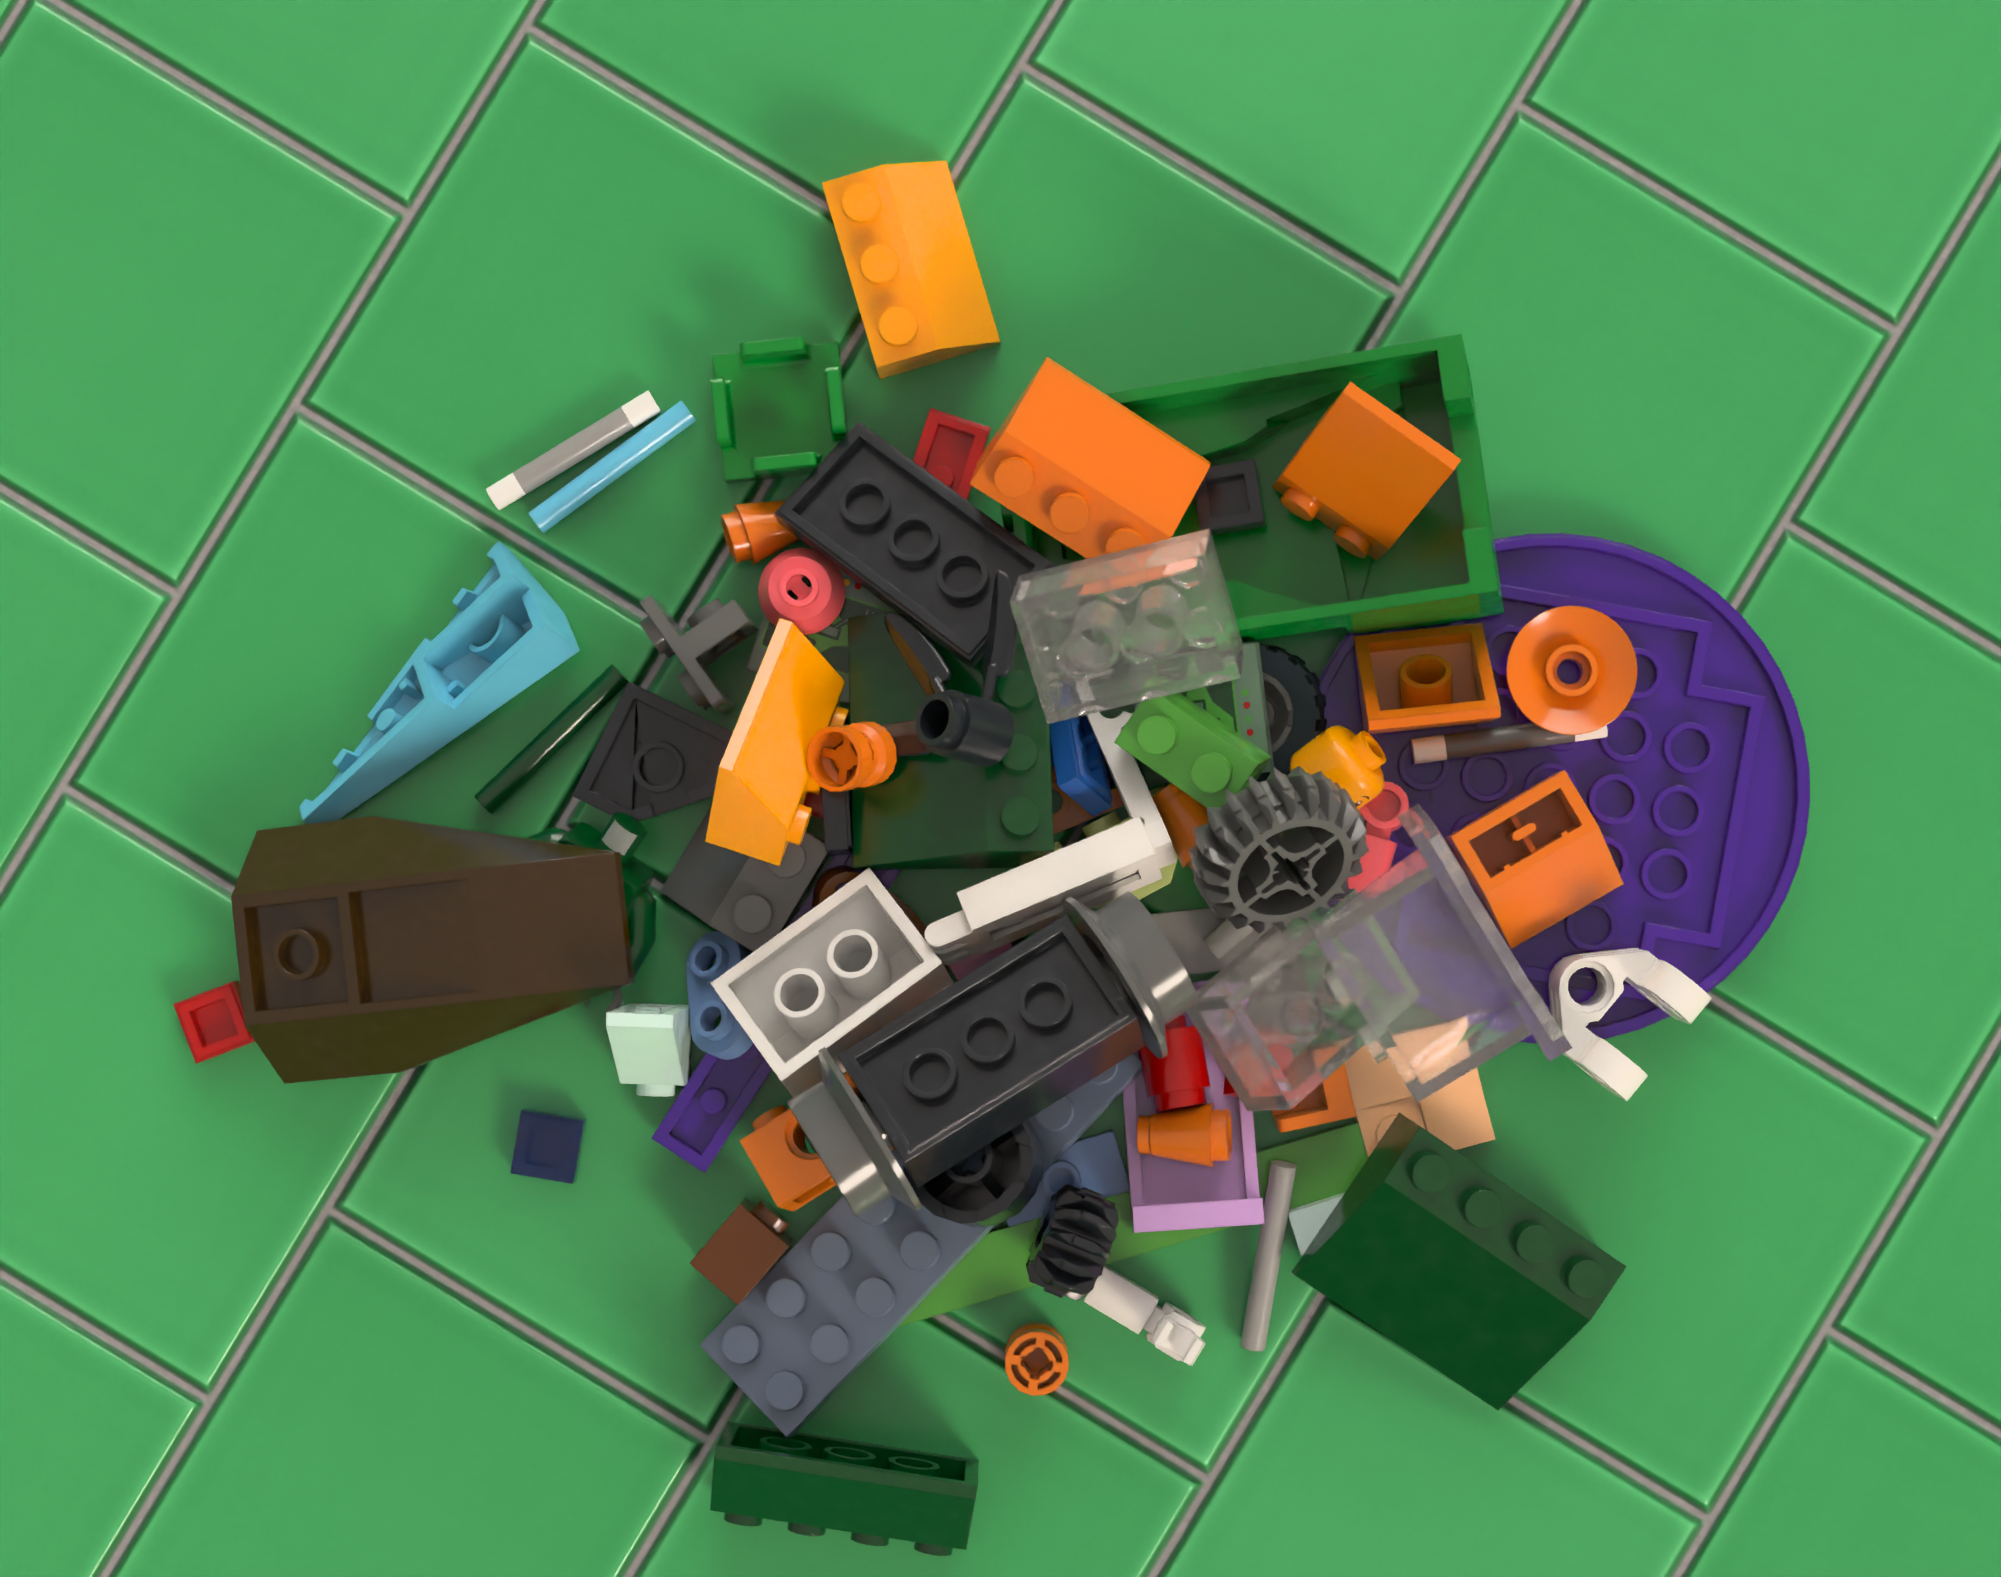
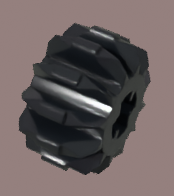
M1066 1184L1057 1193L1052 1195L1047 1209L1043 1211L1039 1226L1035 1229V1236L1029 1248L1030 1255L1026 1262L1029 1281L1044 1287L1043 1291L1060 1298L1064 1295L1076 1301L1093 1290L1096 1279L1102 1275L1103 1266L1110 1256V1249L1117 1235L1115 1229L1119 1222V1216L1115 1203L1102 1198L1098 1192L1085 1187L1079 1189L1069 1184Z

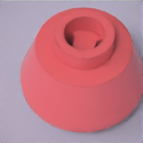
M795 548L780 553L767 564L759 580V603L767 619L775 627L780 618L793 622L803 635L820 632L831 625L840 614L845 601V583L839 568L818 552L809 548ZM803 577L810 580L812 584L811 587H808L802 581ZM792 591L798 597V599L795 600L788 595V592Z

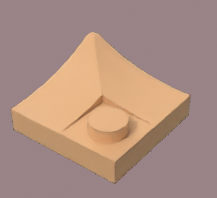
M1465 1017L1424 1025L1336 1048L1337 1051L1343 1054L1356 1113L1355 1120L1359 1124L1368 1158L1399 1112L1454 1150L1495 1140L1475 1061L1469 1027Z

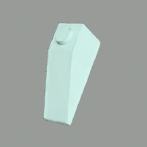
M629 1003L606 1013V1029L620 1084H637L636 1095L652 1097L675 1096V1085L685 1086L692 1071L693 1041L690 1029L689 1005Z

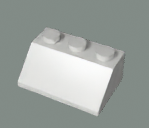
M868 868L710 984L783 1085L795 1097L821 1081L818 1050L825 1047L841 1072H846L838 1054L953 984V981L942 961L872 870Z

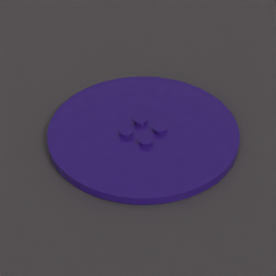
M1566 533L1525 534L1494 539L1504 614L1430 626L1349 634L1348 632L1334 650L1319 677L1321 683L1318 684L1321 694H1325L1327 706L1324 707V718H1328L1326 729L1334 725H1340L1357 735L1363 731L1354 636L1482 623L1501 707V717L1488 723L1371 735L1379 744L1386 757V762L1380 766L1384 781L1400 786L1406 793L1410 805L1409 816L1404 825L1398 830L1392 831L1390 841L1397 843V848L1380 905L1377 906L1335 894L1330 898L1331 910L1324 909L1339 934L1358 958L1385 984L1411 1003L1445 1021L1465 1017L1469 1030L1472 1032L1504 1040L1535 1044H1553L1548 988L1549 974L1554 965L1563 957L1581 953L1638 948L1649 951L1657 959L1671 964L1694 981L1706 993L1724 981L1749 956L1770 928L1788 895L1799 867L1807 834L1810 808V767L1805 735L1795 701L1777 663L1764 642L1743 616L1722 596L1697 577L1660 556L1612 540ZM1561 606L1591 608L1614 620L1631 641L1638 667L1635 690L1626 708L1615 720L1607 725L1608 736L1606 738L1414 764L1411 739L1531 722L1522 714L1512 699L1507 684L1506 663L1515 637L1537 615ZM1565 660L1558 665L1557 675L1563 683L1574 684L1580 677V669L1575 662ZM1565 770L1598 824L1624 884L1510 949L1444 838L1554 773ZM1430 792H1432V795H1431V803H1430V797H1429V793H1430ZM1584 967L1578 969L1571 975L1568 981V991L1570 997L1575 1002L1580 1003L1589 1000L1597 990L1598 981L1591 968ZM1624 980V991L1599 1021L1589 1022L1586 1028L1596 1036L1608 1039L1640 1030L1670 1016Z

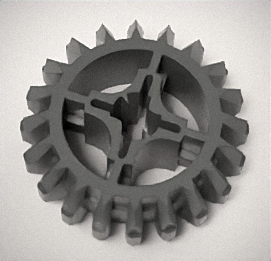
M1300 766L1292 770L1287 777L1274 767L1267 780L1258 782L1249 776L1247 788L1237 794L1226 790L1227 801L1222 807L1206 808L1209 824L1201 825L1194 829L1196 845L1189 850L1193 867L1191 871L1195 876L1193 879L1209 908L1216 912L1220 919L1226 918L1236 929L1248 925L1258 934L1265 931L1271 923L1282 932L1287 928L1290 921L1296 918H1300L1308 924L1309 914L1319 907L1331 910L1330 898L1335 894L1350 892L1348 878L1363 872L1360 858L1369 851L1365 842L1366 837L1364 834L1367 830L1363 824L1364 819L1349 793L1344 788L1342 789L1337 782L1333 783L1321 771L1311 775L1306 773Z

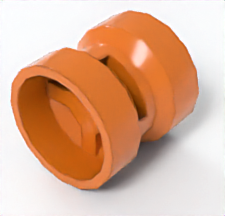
M858 722L848 726L826 727L818 731L810 740L807 750V766L811 777L820 787L830 792H843L856 787L876 786L888 779L893 773L897 761L896 746L891 734L885 727L875 722Z
M1028 1322L1017 1327L1009 1336L1005 1346V1372L1010 1383L1020 1392L1031 1396L1046 1395L1055 1391L1064 1382L1069 1370L1067 1345L1062 1334L1053 1326L1043 1322Z

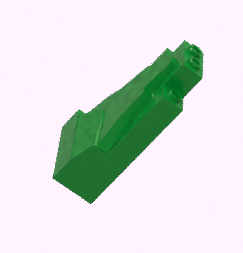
M1462 334L1106 394L1210 461V467L1254 459L1264 510L1265 527L1203 537L1200 531L1194 495L1172 538L1136 589H1133L1000 504L1005 529L1009 532H1014L1017 538L1055 566L1056 575L1036 597H1045V609L1100 601L1099 607L1091 608V625L1094 640L1097 646L1105 645L1106 652L1116 661L1346 627L1349 634L1430 626L1504 614L1470 367ZM1350 382L1461 459L1443 485L1391 548L1378 560L1373 559L1368 554L1365 558H1359L1344 550L1333 539L1335 531L1315 517L1312 521H1306L1290 512L1280 501L1282 494L1272 488L1312 428Z

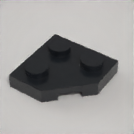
M628 681L572 796L612 816L616 812H621L633 817L638 822L714 796L718 769L733 732Z

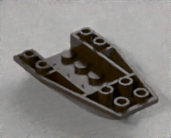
M370 816L257 830L231 895L245 1027L284 1084L404 1072L634 983L620 852Z

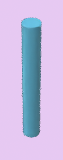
M680 400L529 512L530 517L539 529L545 533L694 423L696 419L682 400Z

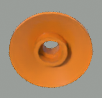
M1561 606L1537 615L1520 630L1508 653L1506 678L1513 701L1522 714L1532 723L1556 734L1581 735L1601 729L1622 713L1634 693L1638 667L1631 641L1614 620L1591 608ZM1570 660L1578 665L1580 677L1576 683L1565 684L1559 679L1557 668L1562 661Z

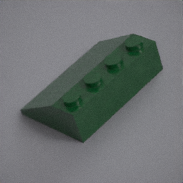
M1035 597L1017 617V633L1012 669L1009 675L1002 678L998 677L993 701L1003 704L1010 711L1014 723L1013 740L1007 754L1000 762L990 767H980L936 755L932 752L927 755L897 757L894 771L886 781L876 786L852 789L853 870H866L868 868L871 870L1016 868L1054 852L1045 597ZM890 612L848 618L850 724L875 722L883 725L915 720L919 706L928 697L886 629L884 614ZM926 635L951 670V678L944 684L947 690H957L981 697L985 679L982 671L984 656L971 669Z
M1399 1112L1292 1270V1273L1496 1410H1499L1592 1319L1627 1266Z

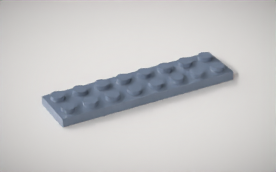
M1134 1053L1028 1119L1042 1144V1157L1045 1161L1043 1174L1122 1094L1123 1090L1143 1072L1142 1061ZM984 1148L968 1156L969 1161L962 1168L964 1173L967 1170L978 1173L984 1165L981 1159L986 1154ZM894 1149L890 1150L903 1171V1163ZM842 1196L752 1289L739 1306L737 1305L705 1338L700 1346L786 1437H793L995 1225L970 1227L935 1216L923 1205V1208L916 1212L892 1196L856 1217L844 1196Z

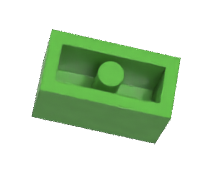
M1167 683L1148 690L1114 741L1115 744L1206 808L1222 807L1227 801L1226 790L1237 794L1247 788L1249 776L1257 780L1272 756Z

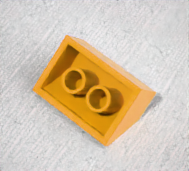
M947 161L883 164L822 182L879 379L1000 344L999 335Z
M779 619L718 769L705 842L777 866L781 864L788 843L800 846L812 813V808L803 805L808 792L820 795L822 787L811 777L807 766V750L810 740L818 731L826 727L846 725L850 712L849 709L839 706L845 680L793 622Z

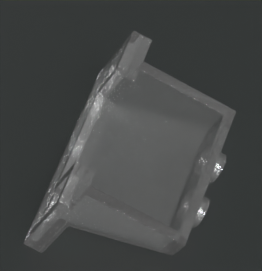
M1419 803L1397 816L1416 850L1310 928L1313 937L1333 967L1323 976L1343 1009L1355 1003L1367 1022L1366 1025L1357 1031L1375 1061L1379 1064L1389 1058L1418 1103L1530 1035L1549 1062L1572 1049L1543 999L1527 978L1471 887L1468 877L1431 818Z

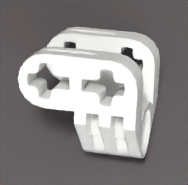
M1627 948L1573 954L1563 957L1554 965L1549 974L1548 988L1554 1047L1609 1092L1628 1101L1648 1075L1614 1046L1586 1028L1588 1023L1599 1021L1624 991V980L1666 1014L1689 1025L1712 998L1677 968L1657 959L1646 950ZM1589 967L1596 975L1598 981L1597 990L1589 1000L1580 1003L1575 1002L1570 997L1568 981L1571 975L1578 969Z

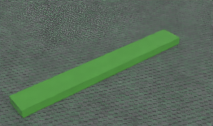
M1355 1120L1256 1150L1260 1198H1263V1207L1271 1161L1273 1160L1288 1161L1297 1166L1289 1210L1346 1192L1368 1159L1358 1122ZM1130 1192L1120 1193L1104 1198L1115 1203L1119 1216V1222L1115 1229L1117 1235L1112 1243L1110 1256L1104 1265L1231 1227L1132 1233ZM1042 1217L1010 1227L1007 1224L991 1229L899 1326L1037 1286L1029 1281L1026 1262L1030 1255L1029 1248L1035 1236V1229L1039 1226Z

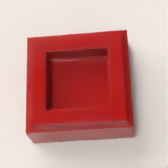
M238 980L173 1004L196 1064L255 1042L245 1027L241 986Z

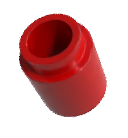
M1180 1015L1165 1025L1168 1047L1167 1056L1159 1059L1146 1046L1139 1050L1147 1097H1154L1156 1112L1207 1104L1204 1088L1211 1086L1200 1026L1187 1027L1185 1015Z

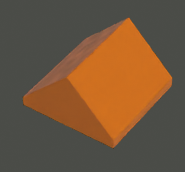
M1482 623L1354 636L1363 731L1370 735L1488 723L1501 717V707Z

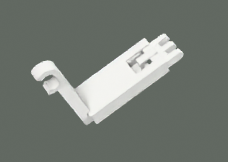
M1098 667L1088 672L1079 684L1078 694L1084 713L1130 820L957 892L963 910L929 924L924 934L928 945L942 961L943 965H951L980 952L984 954L1043 929L1065 915L1062 901L1068 896L1073 897L1091 909L1118 898L1127 891L1132 892L1163 879L1160 868L1177 862L1170 836L1134 756L1114 743L1132 714L1123 711L1116 718H1105L1100 714L1094 700V695L1098 690L1104 687L1112 688L1116 679L1113 667Z

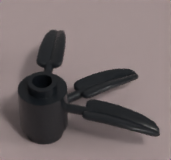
M1002 570L996 573L994 580L991 613L982 664L985 679L981 697L957 690H947L944 684L950 680L951 670L933 643L913 622L902 614L894 612L884 614V623L889 635L923 691L928 696L919 706L915 720L881 725L891 734L896 746L897 757L927 755L932 752L936 755L980 767H990L1000 762L1007 754L1014 735L1013 718L1010 711L1003 704L994 702L993 699L998 677H1006L1012 669L1017 633V603L1013 581Z

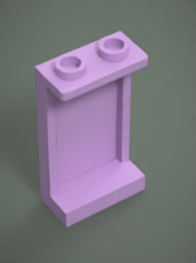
M1209 980L1192 983L1199 1003L1182 1015H1185L1187 1027L1200 1026L1211 1086L1204 1088L1207 1103L1213 1102L1215 1109H1230L1232 1120L1230 1161H1215V1166L1209 1167L1156 1157L1151 1154H1139L1137 1147L1139 1115L1159 1113L1156 1112L1154 1097H1147L1142 1072L1122 1092L1132 1233L1265 1224L1263 1198H1260L1252 1100L1223 1095L1226 1060L1229 1050L1236 1041L1247 1036L1245 1016L1246 990L1231 991L1230 980ZM1138 1050L1134 1054L1140 1059V1053Z

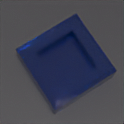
M525 1108L521 1110L510 1173L574 1184L577 1180L587 1119Z

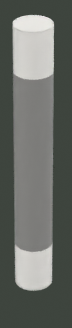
M649 390L486 488V491L497 509L501 510L659 414L661 410Z

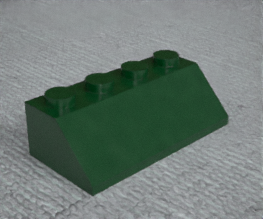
M728 1421L715 1449L710 1510L724 1512V1520L736 1525L760 1526L763 1519L788 1522L787 1529L796 1534L823 1536L827 1528L851 1532V1540L865 1545L886 1546L889 1544V1538L915 1542L914 1549L925 1554L949 1556L952 1554L953 1548L967 1549L978 1487L979 1460L797 1432L793 1437H786L779 1429Z

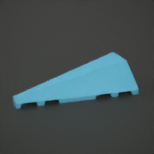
M498 541L490 549L487 556L493 562V565L473 591L461 588L452 601L459 611L447 627L433 640L424 638L367 715L374 725L354 752L342 749L332 763L340 770L314 801L305 799L299 809L304 822L313 824L340 820L580 651L564 611L507 546Z

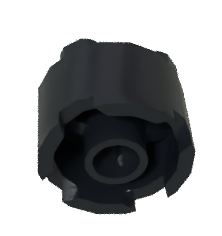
M1026 1120L983 1147L986 1153L981 1159L984 1166L978 1173L971 1170L963 1172L962 1168L968 1163V1157L919 1188L904 1166L903 1173L920 1203L933 1215L970 1227L998 1225L1022 1211L1036 1194L1039 1182L1043 1179L1045 1161L1042 1157V1144L1031 1122Z

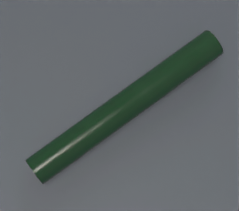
M611 664L474 796L488 812L493 814L627 685L629 680Z

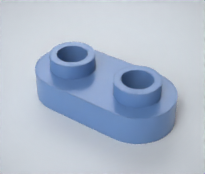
M714 931L705 934L696 941L686 961L690 1029L692 1039L700 1050L717 1058L730 1060L743 1055L752 1046L753 1042L710 983L752 952L725 934ZM716 958V962H715V964L713 965V967L711 968L712 963H713L714 959ZM721 1015V1022L715 1029V1020Z

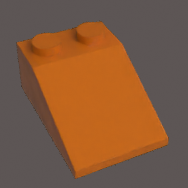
M1350 382L1312 428L1272 488L1282 494L1280 501L1290 512L1306 521H1312L1315 517L1335 531L1333 539L1344 550L1359 558H1365L1368 554L1373 559L1378 560L1391 548L1443 485L1461 459Z

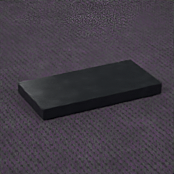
M860 422L848 432L775 512L776 519L780 525L897 613L902 614L913 622L922 632L971 669L985 653L996 573L1002 570L1013 581L1017 603V617L1056 575L1053 563Z

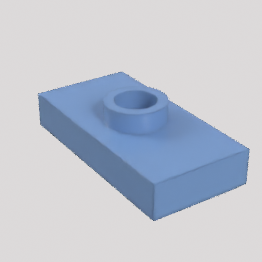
M1113 1129L1077 1139L1043 1174V1179L1039 1182L1036 1194L1022 1211L1007 1219L1008 1227L1042 1217L1043 1211L1047 1209L1052 1195L1057 1193L1066 1184L1082 1189V1187L1100 1193L1102 1198L1129 1191L1128 1179Z

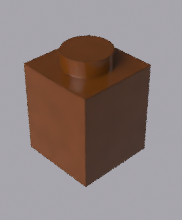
M745 1197L689 1264L739 1306L790 1246L793 1238L785 1232L790 1223L777 1209L765 1200L761 1199L754 1205Z

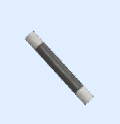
M1532 722L1411 739V749L1414 764H1422L1606 738L1608 730L1606 725L1601 729L1586 734L1562 735L1549 732Z

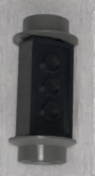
M1127 891L1096 911L1068 896L1062 901L1065 912L1064 916L838 1054L851 1082L864 1101L862 1103L827 1049L823 1047L818 1050L821 1081L788 1100L787 1104L856 1217L890 1196L916 1212L923 1208L891 1153L890 1148L893 1147L919 1188L1146 1046L1159 1059L1168 1055L1165 1025L1198 1005V996L1188 973L1169 940L1149 911L1133 893Z

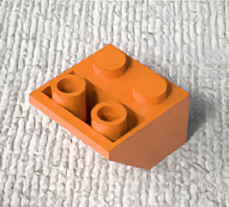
M1565 770L1554 773L1444 838L1510 949L1624 884L1598 824Z

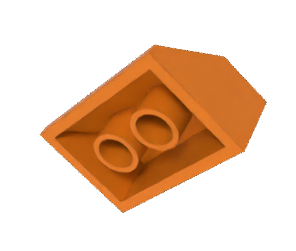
M1046 357L977 461L970 485L1133 589H1136L1172 538L1204 479L1211 462L1060 364Z

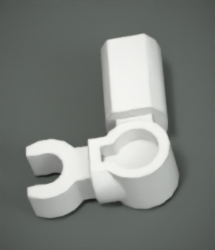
M1107 1265L1103 1266L1102 1275L1096 1279L1093 1290L1083 1297L1085 1303L1136 1334L1145 1329L1148 1331L1145 1338L1154 1344L1157 1349L1175 1360L1183 1361L1190 1366H1193L1206 1344L1201 1339L1206 1326L1199 1320L1170 1303L1165 1302L1163 1307L1158 1306V1296Z

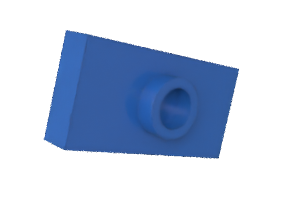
M1059 677L1048 683L1051 763L1055 767L1058 787L1094 817L1112 807L1111 802L1113 801L1106 762L1084 713L1078 692Z

